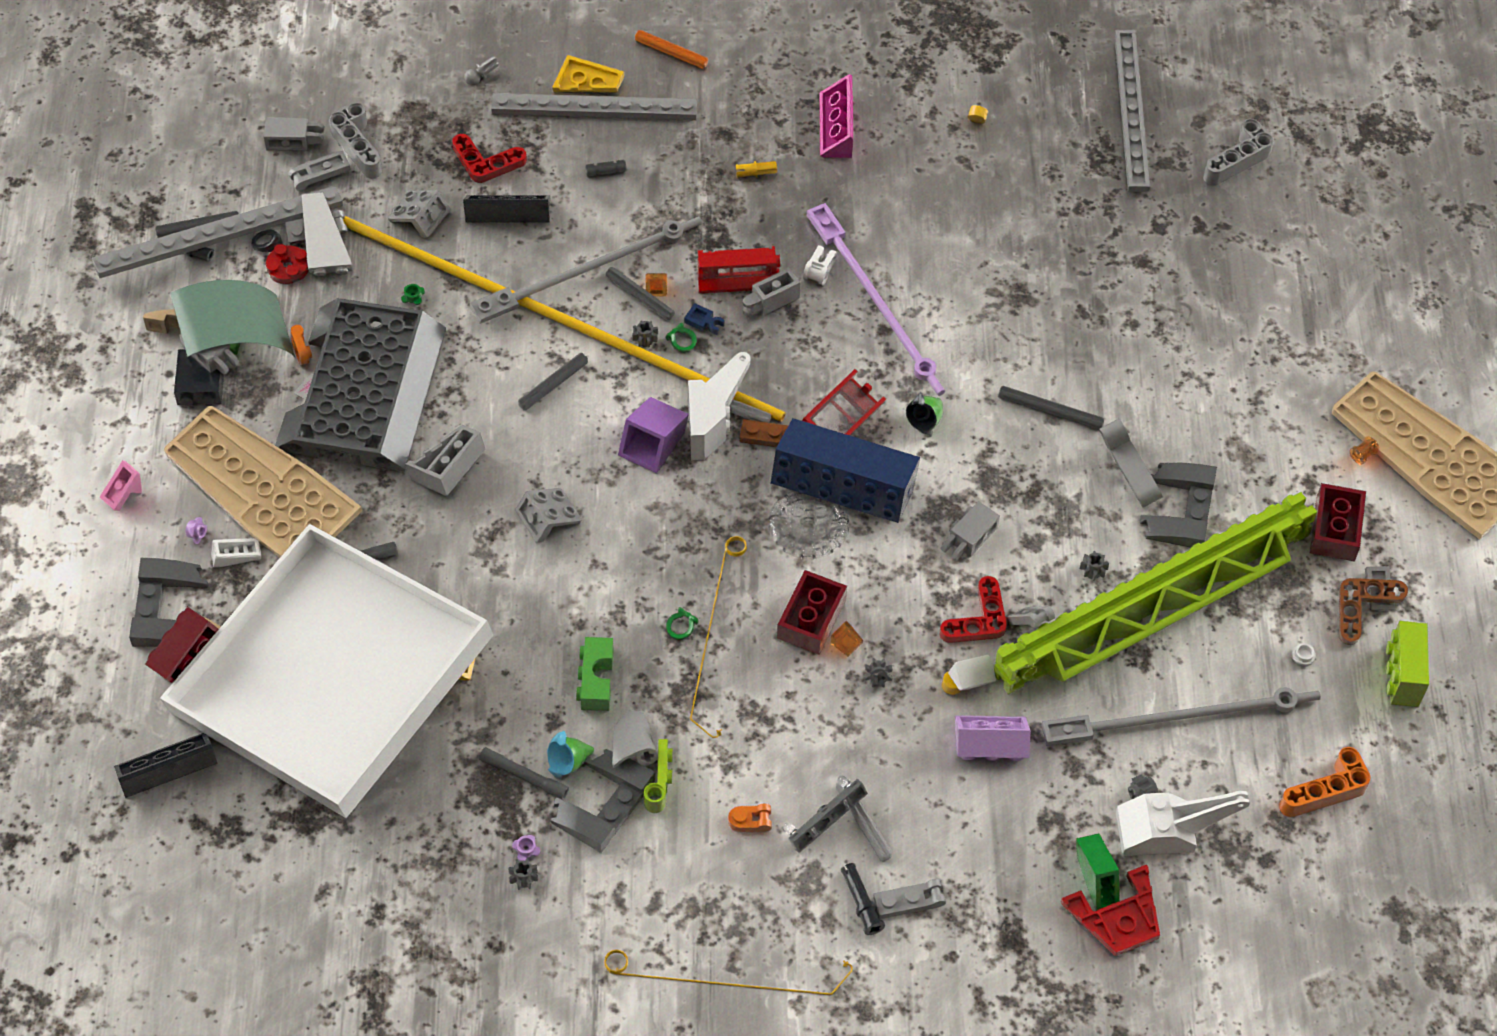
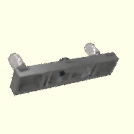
M839 776L837 782L844 788L839 795L827 805L821 806L817 813L798 830L790 822H786L783 825V829L790 835L788 839L798 853L868 794L860 780L856 779L851 783L845 776Z

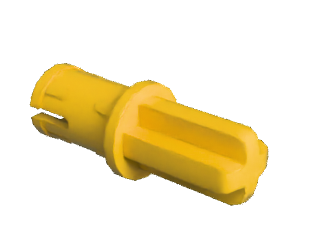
M754 161V163L736 164L737 178L756 176L757 178L758 175L776 174L777 163L776 161L760 163Z

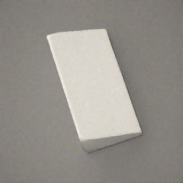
M990 655L958 661L954 663L948 672L960 691L996 682Z

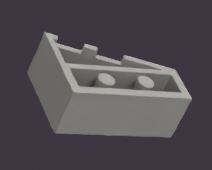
M461 425L440 439V444L431 450L429 448L424 450L423 455L415 461L410 460L405 463L411 481L447 496L484 452L485 446L481 433Z

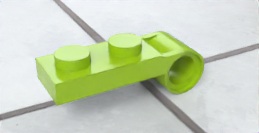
M658 739L657 783H651L644 789V806L651 813H659L665 808L667 784H672V769H668V762H673V748H668V739ZM658 796L660 799L651 800L650 797Z

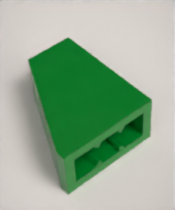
M1098 833L1076 838L1077 859L1095 910L1097 911L1119 902V869L1101 835Z

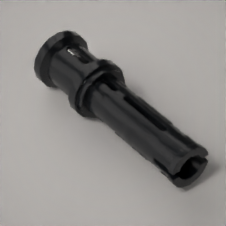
M854 863L846 864L847 870L845 867H842L841 873L857 905L856 915L861 918L864 924L863 931L866 935L877 934L885 928V923L878 916L876 903L870 901L856 865Z

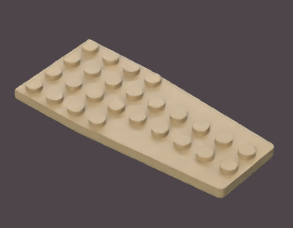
M1377 372L1369 373L1334 404L1332 414L1426 499L1479 540L1497 524V452L1484 442Z
M208 406L164 448L166 456L244 530L279 558L309 524L336 537L362 512L359 504L313 469L213 406Z

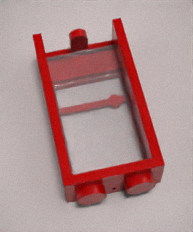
M772 246V249L718 250L703 253V250H698L699 294L752 291V285L780 272L778 268L780 267V254L776 255L775 246Z
M854 369L802 421L851 436L883 405L886 398L883 396L877 402L869 394L872 390V386L869 383L864 384L862 387L853 379L858 372Z

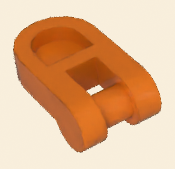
M294 325L291 327V343L300 365L308 364L309 359L312 358V352L309 345L305 346L304 329L301 325Z
M763 803L757 806L734 807L729 812L728 824L736 832L770 831L772 829V821L769 819L771 805ZM752 817H759V820L752 821Z

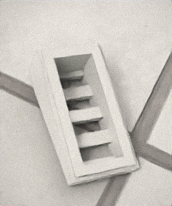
M256 538L212 541L213 567H224L261 559L260 544ZM252 546V552L248 553V547Z

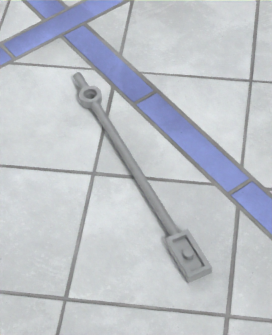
M698 216L681 224L677 221H668L663 225L662 232L517 292L512 293L510 288L507 287L471 302L470 309L479 324L517 309L519 305L517 300L662 240L676 243L681 240L684 231L701 225L702 220Z
M1283 687L1275 692L1274 697L1097 722H1090L1089 715L1042 721L1041 726L1046 746L1093 740L1094 731L1272 706L1278 711L1286 713L1292 711L1296 703L1320 700L1321 696L1319 691L1296 694L1292 689ZM1281 700L1286 701L1288 704L1282 703Z

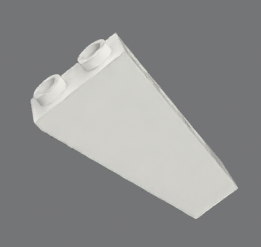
M301 194L309 273L314 274V276H324L329 272L346 274L348 271L353 270L351 259L324 194Z

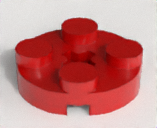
M276 245L266 259V268L270 278L280 284H292L293 280L303 279L309 271L306 251L292 245ZM290 262L292 264L284 267V263Z

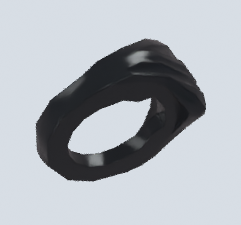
M271 229L257 233L251 241L253 249L260 252H272L276 245L283 244L280 234ZM264 235L272 236L270 242L256 244L260 237Z

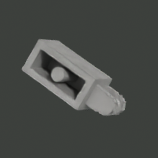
M266 118L263 136L266 150L308 151V144L322 143L324 139L322 133L325 130V126L323 123L308 122L307 118Z
M787 268L752 285V293L742 299L743 314L750 317L761 312L764 316L799 299L800 281L790 268Z
M179 334L182 347L185 349L182 334ZM230 344L212 347L191 355L210 373L218 369L223 374H227L229 369L225 364L226 361L235 367L240 363L238 358L229 350Z
M978 501L973 507L970 506L966 509L963 518L959 522L955 521L949 529L950 536L943 542L940 549L943 552H947L953 545L956 546L957 549L954 550L951 556L956 561L964 553L971 557L998 529L1000 515Z

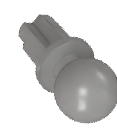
M491 57L481 65L476 64L478 69H469L465 73V81L471 85L479 83L481 76L484 75L487 78L486 74L498 67L499 62L495 57Z

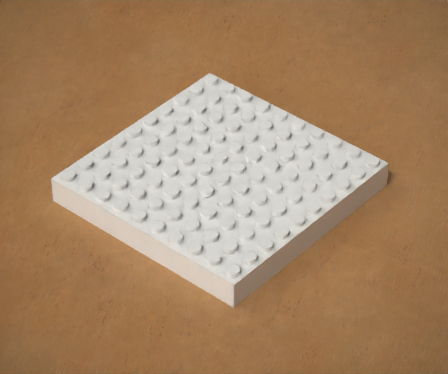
M309 524L160 699L171 714L347 818L493 637V632L486 619Z

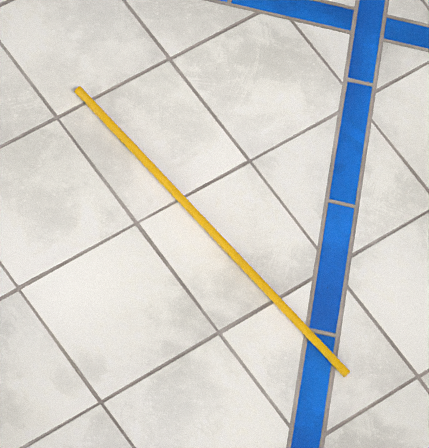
M347 216L343 219L348 229L491 293L506 288ZM529 297L517 300L522 307L683 379L703 380L705 383L710 379ZM737 391L733 400L770 413L771 418L782 422L786 416V412Z

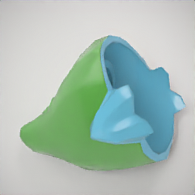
M565 731L557 733L552 738L547 749L548 763L550 765L548 770L554 777L559 779L562 778V775H569L578 770L586 758L594 753L592 746L578 739L566 737Z

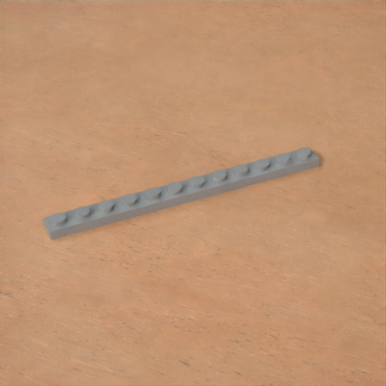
M335 186L312 192L323 193L330 210L343 206V200ZM302 196L92 257V263L99 278H104L278 226L285 222L303 218Z

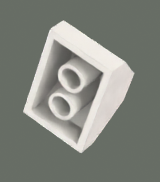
M740 352L736 354L706 383L703 380H688L691 460H705L726 441V432H730V404L750 367V355L748 353Z
M1236 791L1192 801H1186L1169 792L1150 793L1117 806L1116 810L1122 855L1195 852L1197 846L1195 833L1249 807L1248 793L1246 791Z

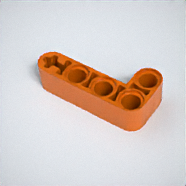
M1352 747L1342 748L1334 764L1335 774L1286 789L1279 804L1281 813L1287 817H1295L1362 796L1368 787L1371 777L1359 752ZM1353 780H1357L1361 782V784H1357ZM1332 787H1337L1340 791L1334 790ZM1310 793H1313L1318 797H1313L1310 795Z

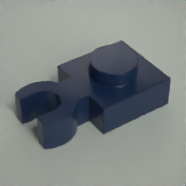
M696 303L693 304L684 317L685 324L702 332L705 328H708L714 335L719 334V328L715 325L725 326L723 318L713 317V311Z

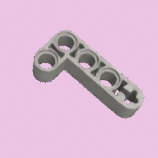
M354 102L332 113L329 116V124L333 138L367 178L379 177L382 173L380 155L360 132L367 125L364 105Z
M1246 119L1242 124L1239 135L1241 143L1210 158L1206 163L1203 180L1209 185H1218L1267 159L1273 146V136L1257 120Z
M1120 418L1100 428L1108 450L1141 506L1144 508L1161 499L1163 496L1131 442Z

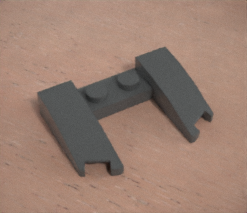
M1183 462L1159 463L1158 472L1155 475L1151 474L1156 484L1189 490L1184 518L1141 515L1140 524L1147 523L1150 530L1145 535L1146 539L1189 548L1197 543H1204L1217 467Z
M140 558L138 572L139 588L135 616L132 617L129 634L132 647H158L165 632L170 630L175 624L176 620L160 618L164 587L209 586L207 579H201L198 571L202 570L200 565L161 558Z
M604 749V754L593 760L589 757L584 761L586 766L620 785L599 814L595 816L578 806L556 797L554 807H558L557 817L551 818L553 825L600 853L603 852L644 797L645 787L655 782V771L640 765L630 758L613 768V751Z

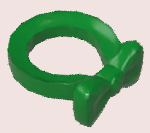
M680 323L665 336L666 340H670L674 349L679 352H689L696 346L697 337L695 333L689 328H685L683 323ZM680 332L689 335L692 339V344L688 347L679 346L676 343L675 334Z
M679 607L678 612L672 614L666 622L667 632L676 640L686 639L692 634L694 624L697 625L699 619ZM688 618L689 628L685 633L675 634L671 630V625L676 619Z

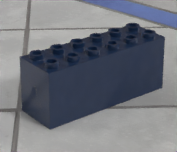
M792 418L775 450L770 484L899 523L914 491L920 457Z

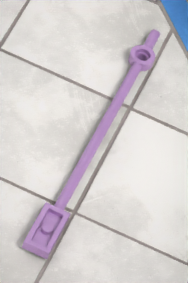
M824 203L807 210V217L826 245L834 242L915 361V376L920 380L928 381L938 396L943 395L945 390L935 377V362L929 358H922L842 241L845 238L846 232L829 207Z

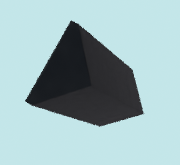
M466 195L463 199L465 223H550L551 198L550 195Z
M201 733L115 765L114 768L124 796L128 798L218 763L208 736L205 733Z

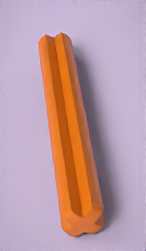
M638 30L635 35L637 42L699 68L705 69L708 64L707 57L645 31Z

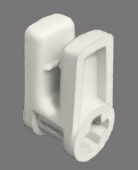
M818 245L810 261L805 266L803 279H812L818 281L820 285H824L835 263L837 252L831 250L826 255L825 261L821 262L824 248Z

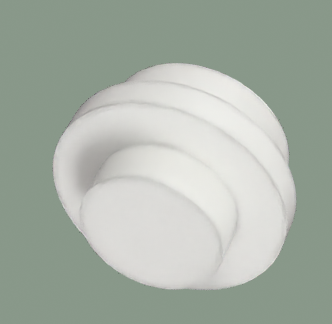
M1307 643L1295 646L1292 651L1293 660L1301 666L1312 664L1316 657L1314 648Z

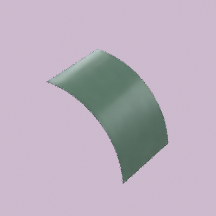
M214 280L189 285L170 293L187 356L226 344L259 343L280 348L295 357L277 295L271 290L247 281Z

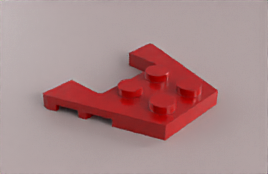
M1147 864L1128 871L1126 874L1136 893L1132 897L1097 911L1091 909L1082 890L1061 899V904L1114 956L1153 942L1160 937Z

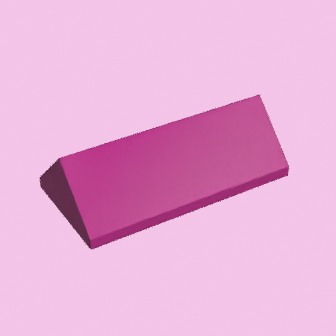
M848 74L819 93L820 156L852 158L853 86L852 75Z

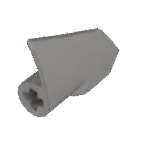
M629 710L614 726L613 768L634 755L640 765L648 766L656 761L658 754L653 744L649 725L642 712Z

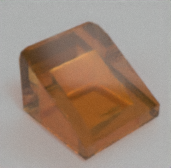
M647 273L646 291L653 296H667V274Z
M847 621L831 635V644L847 657L864 641Z

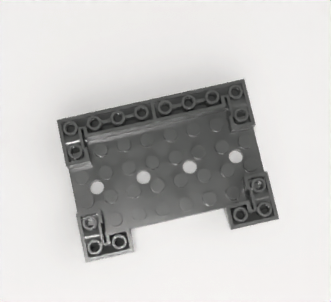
M337 298L320 307L308 344L320 346L322 350L304 404L285 413L275 446L288 454L318 458L320 449L360 455L361 465L405 472V463L408 462L446 327L421 310ZM373 322L381 323L377 327L370 326ZM364 356L370 357V360L366 362L359 361ZM352 392L359 393V395L354 398L348 396ZM340 428L348 429L344 434L337 432Z

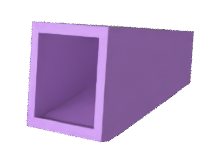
M649 397L626 419L618 456L657 473L684 434L689 414Z

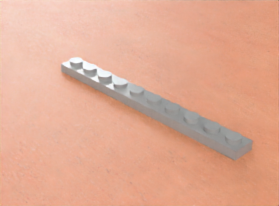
M1115 30L1128 192H1149L1150 181L1136 30Z
M493 93L491 111L492 114L696 120L697 99Z

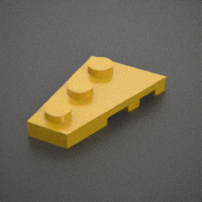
M567 55L552 89L553 92H617L624 78V71Z

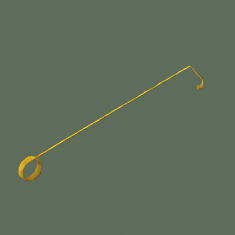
M733 536L729 538L725 543V553L722 561L717 591L715 595L711 620L709 624L705 649L703 652L700 673L698 676L697 687L690 716V720L694 722L697 726H699V728H701L712 738H717L718 736H721L722 733L720 731H722V729L716 730L717 736H712L700 725H698L694 720H692V714L726 552L730 556L739 557L743 555L747 550V543L745 539L740 536ZM738 540L745 544L744 549L740 552L734 553L727 548L732 541Z
M618 949L609 951L604 959L605 968L612 974L832 995L853 970L852 965L844 960L843 966L848 967L849 965L851 971L832 993L621 973L628 966V957L626 953ZM613 953H620L626 959L625 966L620 970L617 967V971L611 970L606 964L607 958Z

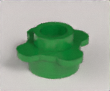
M409 284L404 287V295L401 297V301L403 303L409 302L419 305L422 303L421 297L425 294V289L417 284Z

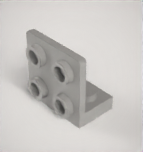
M410 190L404 195V199L399 205L393 208L388 220L390 222H412L421 237L428 238L451 208L438 190Z
M561 488L526 491L515 508V511L536 543L544 542L553 526L580 524L582 518Z

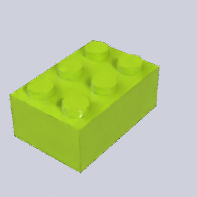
M1399 621L1396 629H1392L1391 641H1387L1386 654L1390 655V661L1387 662L1386 673L1390 675V681L1387 684V695H1390L1391 705L1419 707L1429 686L1428 623Z

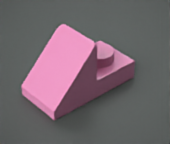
M122 460L100 495V498L106 504L117 511H120L131 492L142 493L140 473L124 460Z

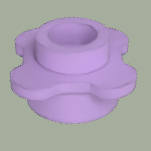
M201 517L188 522L185 530L187 537L193 538V543L198 544L201 538L206 535L207 525L203 524Z
M532 835L522 836L512 844L513 849L518 853L517 858L519 861H525L531 856H538L540 854V848L536 846L535 837Z

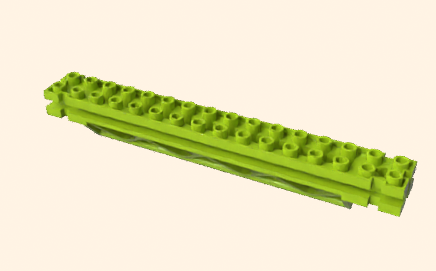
M1302 492L1294 496L1288 495L1282 500L1281 505L1279 503L1276 505L1271 504L1263 512L1257 515H1250L1244 522L1231 525L1227 531L1212 535L1206 542L1202 544L1197 543L1183 554L1177 553L1171 560L1155 565L1152 570L1137 574L1133 580L1118 584L1114 590L1099 594L1095 600L1080 604L1074 611L1059 615L1053 622L1049 624L1043 623L1030 634H1022L1017 639V643L1003 644L999 647L996 654V664L994 665L995 677L997 680L1002 679L1004 681L1003 688L1008 695L1024 687L1025 683L1033 682L1047 674L1061 682L1074 677L1290 562L1291 557L1287 549L1288 544L1296 543L1309 536L1312 528L1310 523L1314 522L1317 510L1313 505L1309 507L1304 505L1306 497ZM1267 555L1274 559L1264 565ZM1262 556L1259 565L1255 567L1246 565ZM1235 580L1210 593L1215 582ZM1208 585L1204 594L1200 596L1192 594L1196 590ZM1180 609L1156 622L1160 611ZM1153 614L1150 622L1146 625L1137 623L1143 618ZM1125 638L1101 651L1105 640ZM1097 643L1093 653L1088 655L1081 652Z

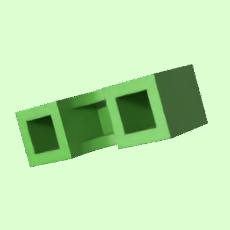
M585 637V645L580 646V660H583V666L578 667V680H582L581 687H577L576 701H581V710H610V679L598 678L595 674L600 670H612L613 638Z

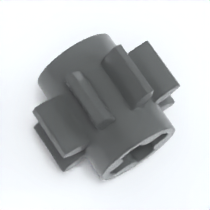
M641 320L637 326L633 325L632 340L637 341L639 347H650L653 342H658V327H653L652 321Z
M1093 551L1089 556L1084 554L1083 561L1080 563V569L1084 570V577L1093 579V581L1100 576L1102 578L1105 577L1106 570L1109 567V563L1104 562L1105 555L1096 553V551Z
M872 658V663L865 665V670L869 672L864 675L865 680L871 679L872 687L881 685L884 688L887 680L892 681V675L889 674L893 671L892 665L886 666L885 658L881 661Z
M1142 774L1132 778L1131 786L1128 787L1131 799L1143 794L1158 793L1155 781L1151 777H1143Z
M529 858L525 861L516 859L514 867L508 868L511 875L509 882L510 884L516 883L518 890L526 887L531 889L532 882L538 881V875L536 874L538 871L537 865L531 866Z

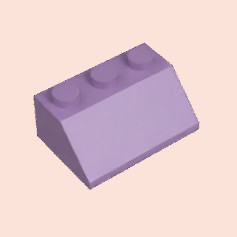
M955 716L957 756L964 760L985 757V759L992 761L999 760V758H1009L1013 761L1029 758L1031 730L1026 717Z

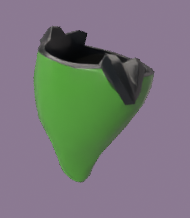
M920 392L907 406L906 417L909 423L919 432L932 436V430L938 425L943 416V403L940 398L923 396Z

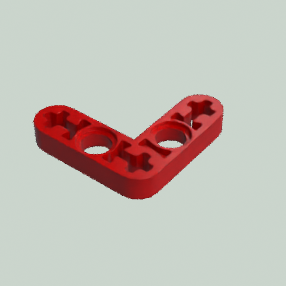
M457 134L452 140L454 152L471 179L477 183L489 181L521 168L527 163L526 151L521 147H513L483 159L468 135ZM470 155L476 157L473 161H468L465 158ZM497 162H502L504 164V166L500 168L494 167L493 165Z
M984 576L978 583V596L982 616L948 619L942 622L939 635L944 642L957 643L989 640L1004 636L1007 623L999 582L995 577ZM985 585H989L992 588L990 596H988V590ZM994 603L998 606V609L990 611L986 608V605ZM995 618H996V624H997V627H999V630H995V628L992 626V625H993V619H995ZM975 625L979 628V631L977 633H970L967 627ZM947 628H951L954 633L949 634Z

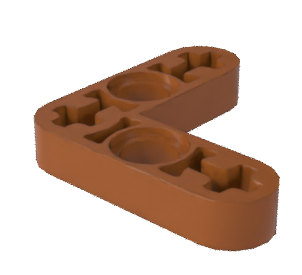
M1345 579L1339 588L1340 640L1347 645H1353L1360 639L1362 633V602L1401 603L1408 594L1407 585L1399 580ZM1348 585H1351L1352 589L1355 590L1352 594V600H1348L1349 592L1344 590L1347 589ZM1372 585L1379 588L1380 594L1371 596L1367 592V588ZM1384 586H1387L1386 591H1393L1397 587L1402 593L1399 596H1395V592H1387L1386 596H1383ZM1352 606L1356 609L1357 614L1349 617L1344 613V608ZM1349 623H1353L1352 633H1356L1353 638H1349V635L1345 634L1349 628Z

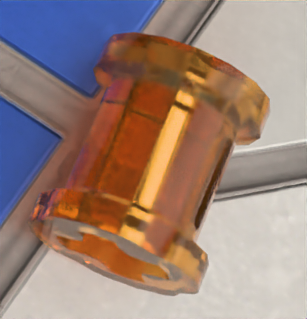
M1366 436L1361 444L1350 449V456L1356 463L1362 465L1369 456L1378 453L1379 444L1372 437Z

